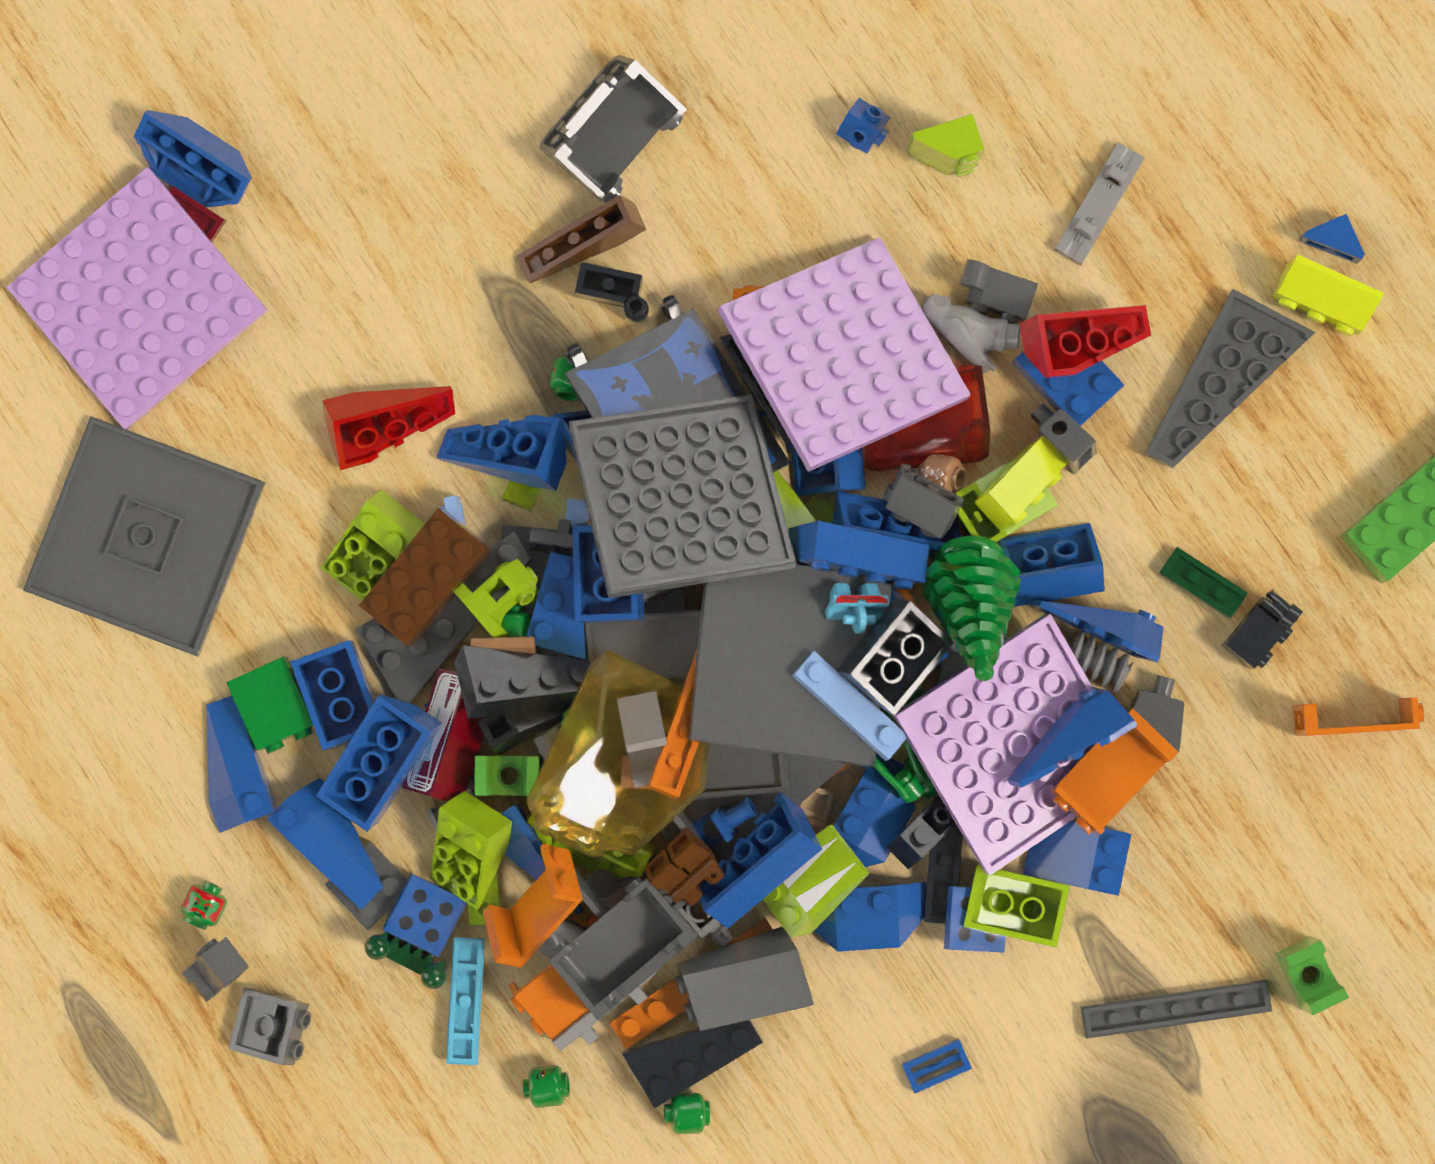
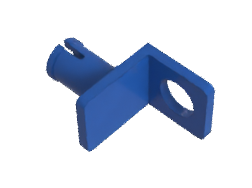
M747 797L744 801L726 812L720 805L693 822L692 825L703 842L711 849L724 840L726 842L732 840L738 832L736 827L753 816L755 817L758 812L753 802ZM711 820L720 831L718 837L711 838L705 834L704 824L707 821Z

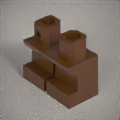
M688 827L667 845L668 851L663 849L644 867L650 884L658 890L662 889L668 893L676 904L682 900L690 906H693L701 899L702 891L697 885L703 879L713 885L724 877L723 871L718 865L712 850Z

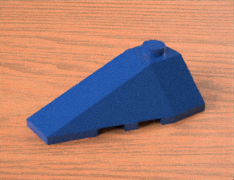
M530 415L525 416L524 420L512 422L508 419L500 420L499 424L482 426L477 424L447 429L436 458L530 487L557 491L567 464L563 421L551 417Z
M1034 599L1030 604L1133 657L1156 663L1160 659L1163 626L1155 623L1156 617L1146 611L1139 609L1138 613Z
M1095 687L1085 689L1078 694L1079 699L1067 707L1007 780L1010 785L1022 788L1055 771L1059 767L1057 762L1061 760L1062 762L1072 759L1077 760L1084 756L1085 748L1098 743L1102 747L1138 725L1108 690Z
M232 695L206 705L209 805L220 833L270 815L278 808L259 754Z
M318 778L290 795L267 820L362 910L384 886L351 820L316 797L324 784V781Z
M516 804L501 813L512 821L509 846L505 855L537 880L546 870L540 850L543 843L535 829L528 823V818L521 806ZM580 903L573 910L577 915L584 911Z

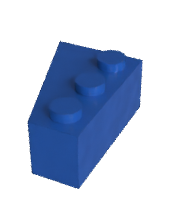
M550 551L526 637H534L535 646L587 660L584 623L575 622L573 558Z

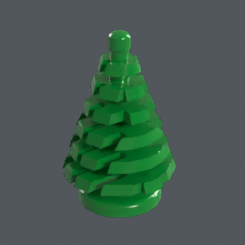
M981 536L955 538L943 544L934 553L931 566L926 570L928 575H926L925 583H921L924 591L922 594L932 606V611L940 620V625L946 630L949 638L955 640L959 654L963 656L967 665L974 669L977 680L988 681L993 678V666L1000 656V648L1003 646L1004 635L1008 629V621L1010 622L1012 609L1014 608L1022 580L1018 578L1021 571L1008 557H1005L1004 550L995 541Z

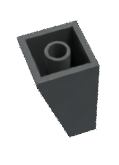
M782 926L677 964L680 975L675 976V980L680 994L686 993L689 1002L684 1004L689 1022H696L700 1031L814 1005L798 949Z

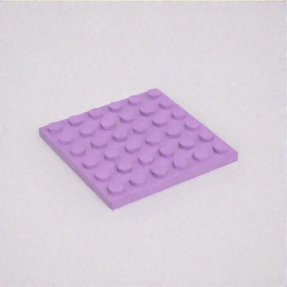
M149 167L138 174L7 286V289L124 430H128L268 311L246 282Z
M880 237L723 304L718 309L721 318L808 472L967 400L971 395Z
M1048 613L1003 642V646L1000 648L999 659L993 666V678L990 680H977L974 669L967 665L900 709L893 716L900 729L907 735L908 743L981 868L989 876L1076 818L1070 810L1065 813L1053 802L1055 796L1050 791L1081 758L1077 760L1072 759L1067 762H1062V760L1057 762L1059 767L1055 771L1022 788L1010 785L1007 780L1067 707L1079 699L1078 694L1092 687L1052 615ZM1094 745L1085 748V751L1083 752L1084 755H1085Z

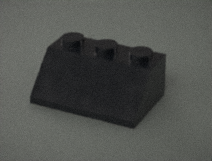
M895 599L836 671L866 698L895 716L954 642L911 601Z

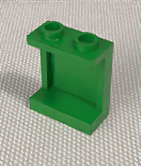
M285 656L226 682L256 750L262 751L265 749L267 754L283 748V741L294 736L295 740L298 741L313 734L311 728L314 725L303 695L291 671L290 661Z

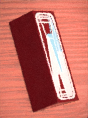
M439 668L425 712L442 724L403 782L402 788L448 802L463 791L467 792L475 766V756H478L484 737L478 721L485 717L468 719L457 673Z

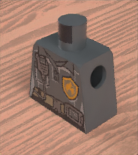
M1043 403L1031 414L1030 417L1040 426L1038 430L1039 437L1043 435L1068 462L1066 467L1073 474H1076L1097 454L1096 440L1063 409H1059L1054 414ZM1058 430H1062L1065 432L1062 435L1054 434Z

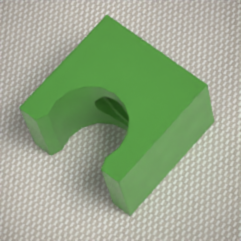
M475 756V796L542 795V775L540 771L543 770V757ZM509 766L514 767L519 775L518 780L513 785L506 784L502 779L503 770Z
M1308 937L1276 952L1275 955L1301 1009L1315 1015L1349 997L1345 988L1337 982L1324 956L1326 949L1322 941ZM1307 966H1313L1316 976L1313 981L1305 983L1302 979V971Z

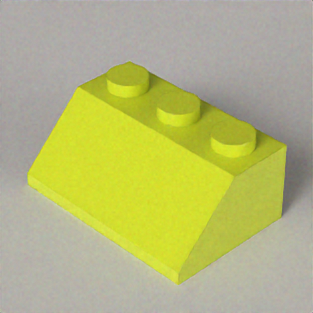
M1297 254L1286 264L1272 297L1279 300L1278 305L1291 311H1295L1296 308L1307 313L1306 317L1320 324H1323L1324 321L1335 325L1337 332L1346 336H1352L1353 334L1358 335L1363 332L1384 293Z

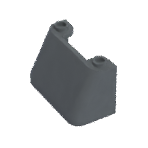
M617 55L604 66L546 134L539 148L600 201L606 203L622 192L623 187L621 185L623 179L620 175L658 130H674L681 123L682 115L687 109L636 60Z
M638 877L624 889L628 895L571 943L564 939L551 950L554 957L549 962L597 1020L602 1018L698 937L661 892L650 884L648 878L642 881Z

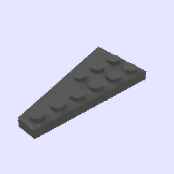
M1232 289L1152 438L1145 455L1170 468H1174L1316 332Z
M516 532L490 546L493 550L465 583L472 592L487 581L502 563H510L518 558L526 567L532 560ZM505 585L498 589L492 595L493 599L496 601L508 586ZM455 595L414 646H406L374 618L358 627L356 631L397 700L411 703L439 667L446 662L473 630L478 619L460 598Z

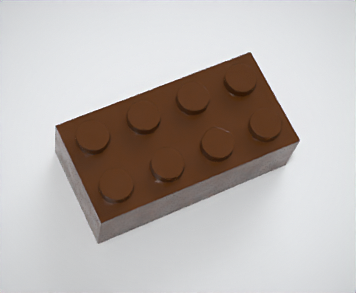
M438 508L359 606L406 646H414L456 595L454 591L462 583H466L493 549L447 510Z

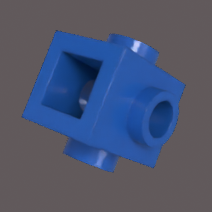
M859 97L848 111L836 135L849 142L852 147L867 154L874 144L880 147L889 133L885 127L891 117L884 114L880 108L870 105Z

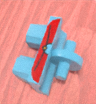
M835 583L830 591V602L825 610L826 619L843 620V624H852L856 634H863L866 625H875L876 620L883 615L884 608L890 604L888 595H881L877 584L866 583L861 585L858 591L859 595H851L850 587L847 583Z

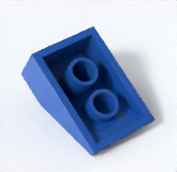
M1070 821L1028 849L1023 875L1119 896L1132 834L1103 828L1105 831L1101 835H1095L1093 832L1088 835L1076 822Z

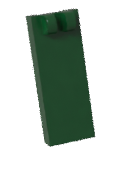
M1176 547L1160 571L1162 576L1229 620L1235 615L1248 595L1246 591L1179 547Z

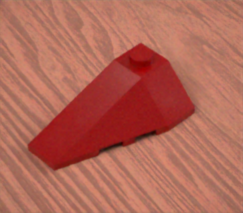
M1146 305L1039 314L1019 324L1024 353L1045 378L1075 375L1151 336Z
M451 386L352 392L322 400L327 430L340 470L370 463L379 458L378 453L394 445L396 448L405 443L403 439L417 431L425 432L456 414Z

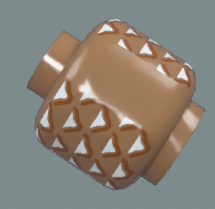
M932 454L918 467L919 475L924 476L954 494L960 491L965 484L966 470L962 467L960 460L955 457Z

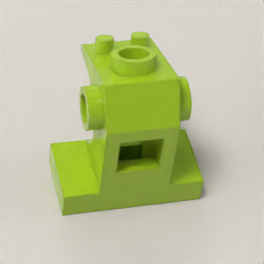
M517 558L510 563L504 562L499 565L494 574L474 592L462 583L454 593L493 637H509L510 634L501 625L503 617L517 603L524 606L531 602L535 606L537 595L539 594V590L536 587L538 579L534 571L529 566L525 568ZM507 585L510 590L496 602L492 595L498 589Z

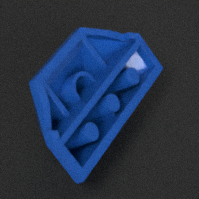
M151 110L145 111L134 138L137 144H140L147 163L157 177L182 191L206 208L229 204L236 205L241 202L252 177L240 151L188 117Z
M876 753V758L894 776L904 768L903 764L893 758L885 761ZM866 767L833 826L862 864L868 867L886 861L890 854L886 846L905 828L916 806L914 801L905 803L894 787L874 767Z
M926 882L857 886L814 932L837 952L899 948L924 919Z

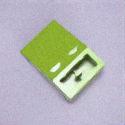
M1013 460L955 493L965 499L956 518L967 536H981L996 543L1058 506V503L1046 486L1042 490L1045 496L1033 507L1027 506L1024 510L1027 515L1014 527L1010 523L999 530L974 502Z
M381 489L365 502L321 566V569L363 601L425 523Z
M463 791L439 808L430 879L475 909L480 908L509 846L512 821L466 791Z

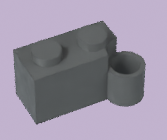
M967 259L959 282L962 286L970 288L965 303L971 305L970 308L984 315H988L989 311L1001 315L1000 319L1004 318L1010 324H1018V321L1024 322L1027 319L1038 286L1036 282L991 268L985 263L972 259Z

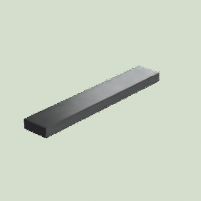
M1266 979L1080 1007L1086 1039L1272 1012L1268 980Z

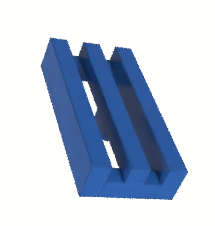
M959 1039L902 1063L914 1094L972 1069ZM955 1048L958 1051L954 1055L915 1072H912L910 1069ZM962 1060V1065L919 1084L915 1080L955 1061Z

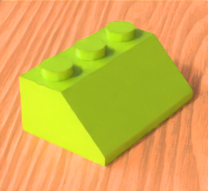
M970 114L913 132L907 151L909 156L946 175L955 173L956 177H962L974 172L973 168L978 166L984 152V147L974 116Z

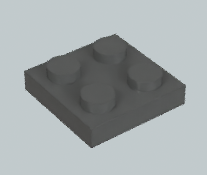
M372 841L364 849L369 855L384 888L362 910L330 880L325 884L367 930L395 905L408 880Z

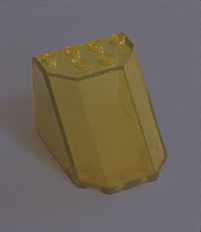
M606 649L589 666L528 795L527 805L534 814V824L537 832L550 836L573 849L576 848L590 857L604 856L605 851L615 850L621 852L622 855L635 854L705 790L709 743L699 742L678 799L655 790L621 788L622 756H628L625 746L617 699L656 691L666 736L683 687Z

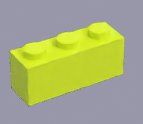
M1042 435L1030 443L974 503L999 530L1010 523L1014 527L1027 515L1024 511L1027 506L1033 507L1045 496L1042 490L1046 486L1051 488L1063 477L1060 471L1068 462Z

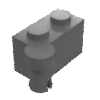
M901 464L893 484L888 485L883 495V498L888 502L886 509L893 512L892 515L896 519L920 527V531L929 537H943L950 530L965 499L919 475L917 469L913 468L912 472L909 471L910 465Z
M227 937L220 942L214 938L195 954L198 959L193 965L182 972V975L188 983L192 982L207 1002L222 991L223 988H226L238 979L249 966Z

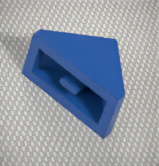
M1347 214L1306 231L1299 239V242L1355 264L1360 262L1365 254Z

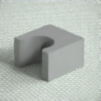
M656 691L617 699L635 788L648 785L662 746L667 745Z

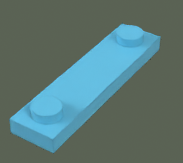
M453 937L446 1064L478 1065L485 938Z

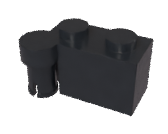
M581 262L575 288L576 298L623 307L626 317L634 323L644 321L649 314L647 302L640 297L643 275Z
M1273 589L1265 595L1266 598L1262 597L1258 600L1221 645L1249 669H1255L1257 666L1263 668L1273 656L1270 650L1277 642L1282 644L1291 635L1293 629L1290 627L1303 613L1294 603L1290 605Z

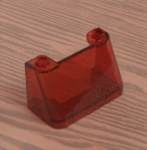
M962 365L956 369L971 394L967 400L864 446L863 454L866 468L872 471L899 470L901 464L910 465L911 468H918L932 454L955 457L960 460L961 464L976 463L986 459L989 455L990 421L982 365Z

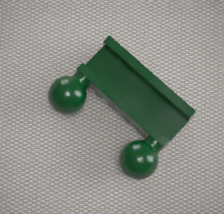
M386 931L381 935H373L367 939L364 949L369 958L381 960L387 957L421 975L423 985L429 989H438L445 983V959L436 964L434 963L435 955L430 954L424 958L423 949L419 948L413 952L412 944L407 943L401 946L402 939L396 937L390 940V933Z

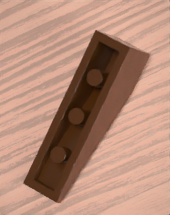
M619 194L517 255V258L527 281L533 283L615 248L647 229L636 204Z

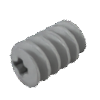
M1080 630L1073 638L1069 646L1084 673L1089 669L1092 670L1090 680L1094 681L1101 675L1103 676L1102 686L1105 687L1109 682L1113 681V692L1116 693L1127 678L1133 662L1128 665L1129 655L1126 653L1117 659L1118 650L1116 648H1112L1106 653L1107 644L1105 642H1101L1095 648L1096 639L1093 636L1084 642L1085 633Z

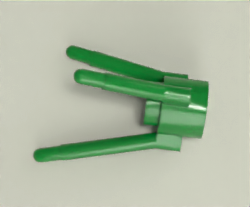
M906 739L903 743L914 772H909V770L905 769L894 776L876 757L873 766L894 787L903 801L910 803L924 793L925 787L921 782L926 779V776L921 771L915 753Z

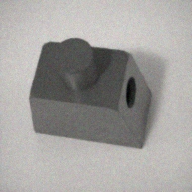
M1157 675L1153 692L1138 690L1130 709L1133 708L1179 752L1184 701L1171 698L1175 684L1174 679Z

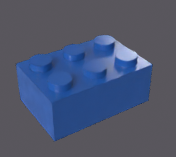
M1024 351L1012 362L1056 411L1063 409L1080 426L1124 386L1122 381L1103 361L1072 376L1045 378L1027 358Z
M573 526L575 622L644 621V593L608 598L592 526Z
M352 640L291 661L322 750H330L349 743L376 701L357 648Z

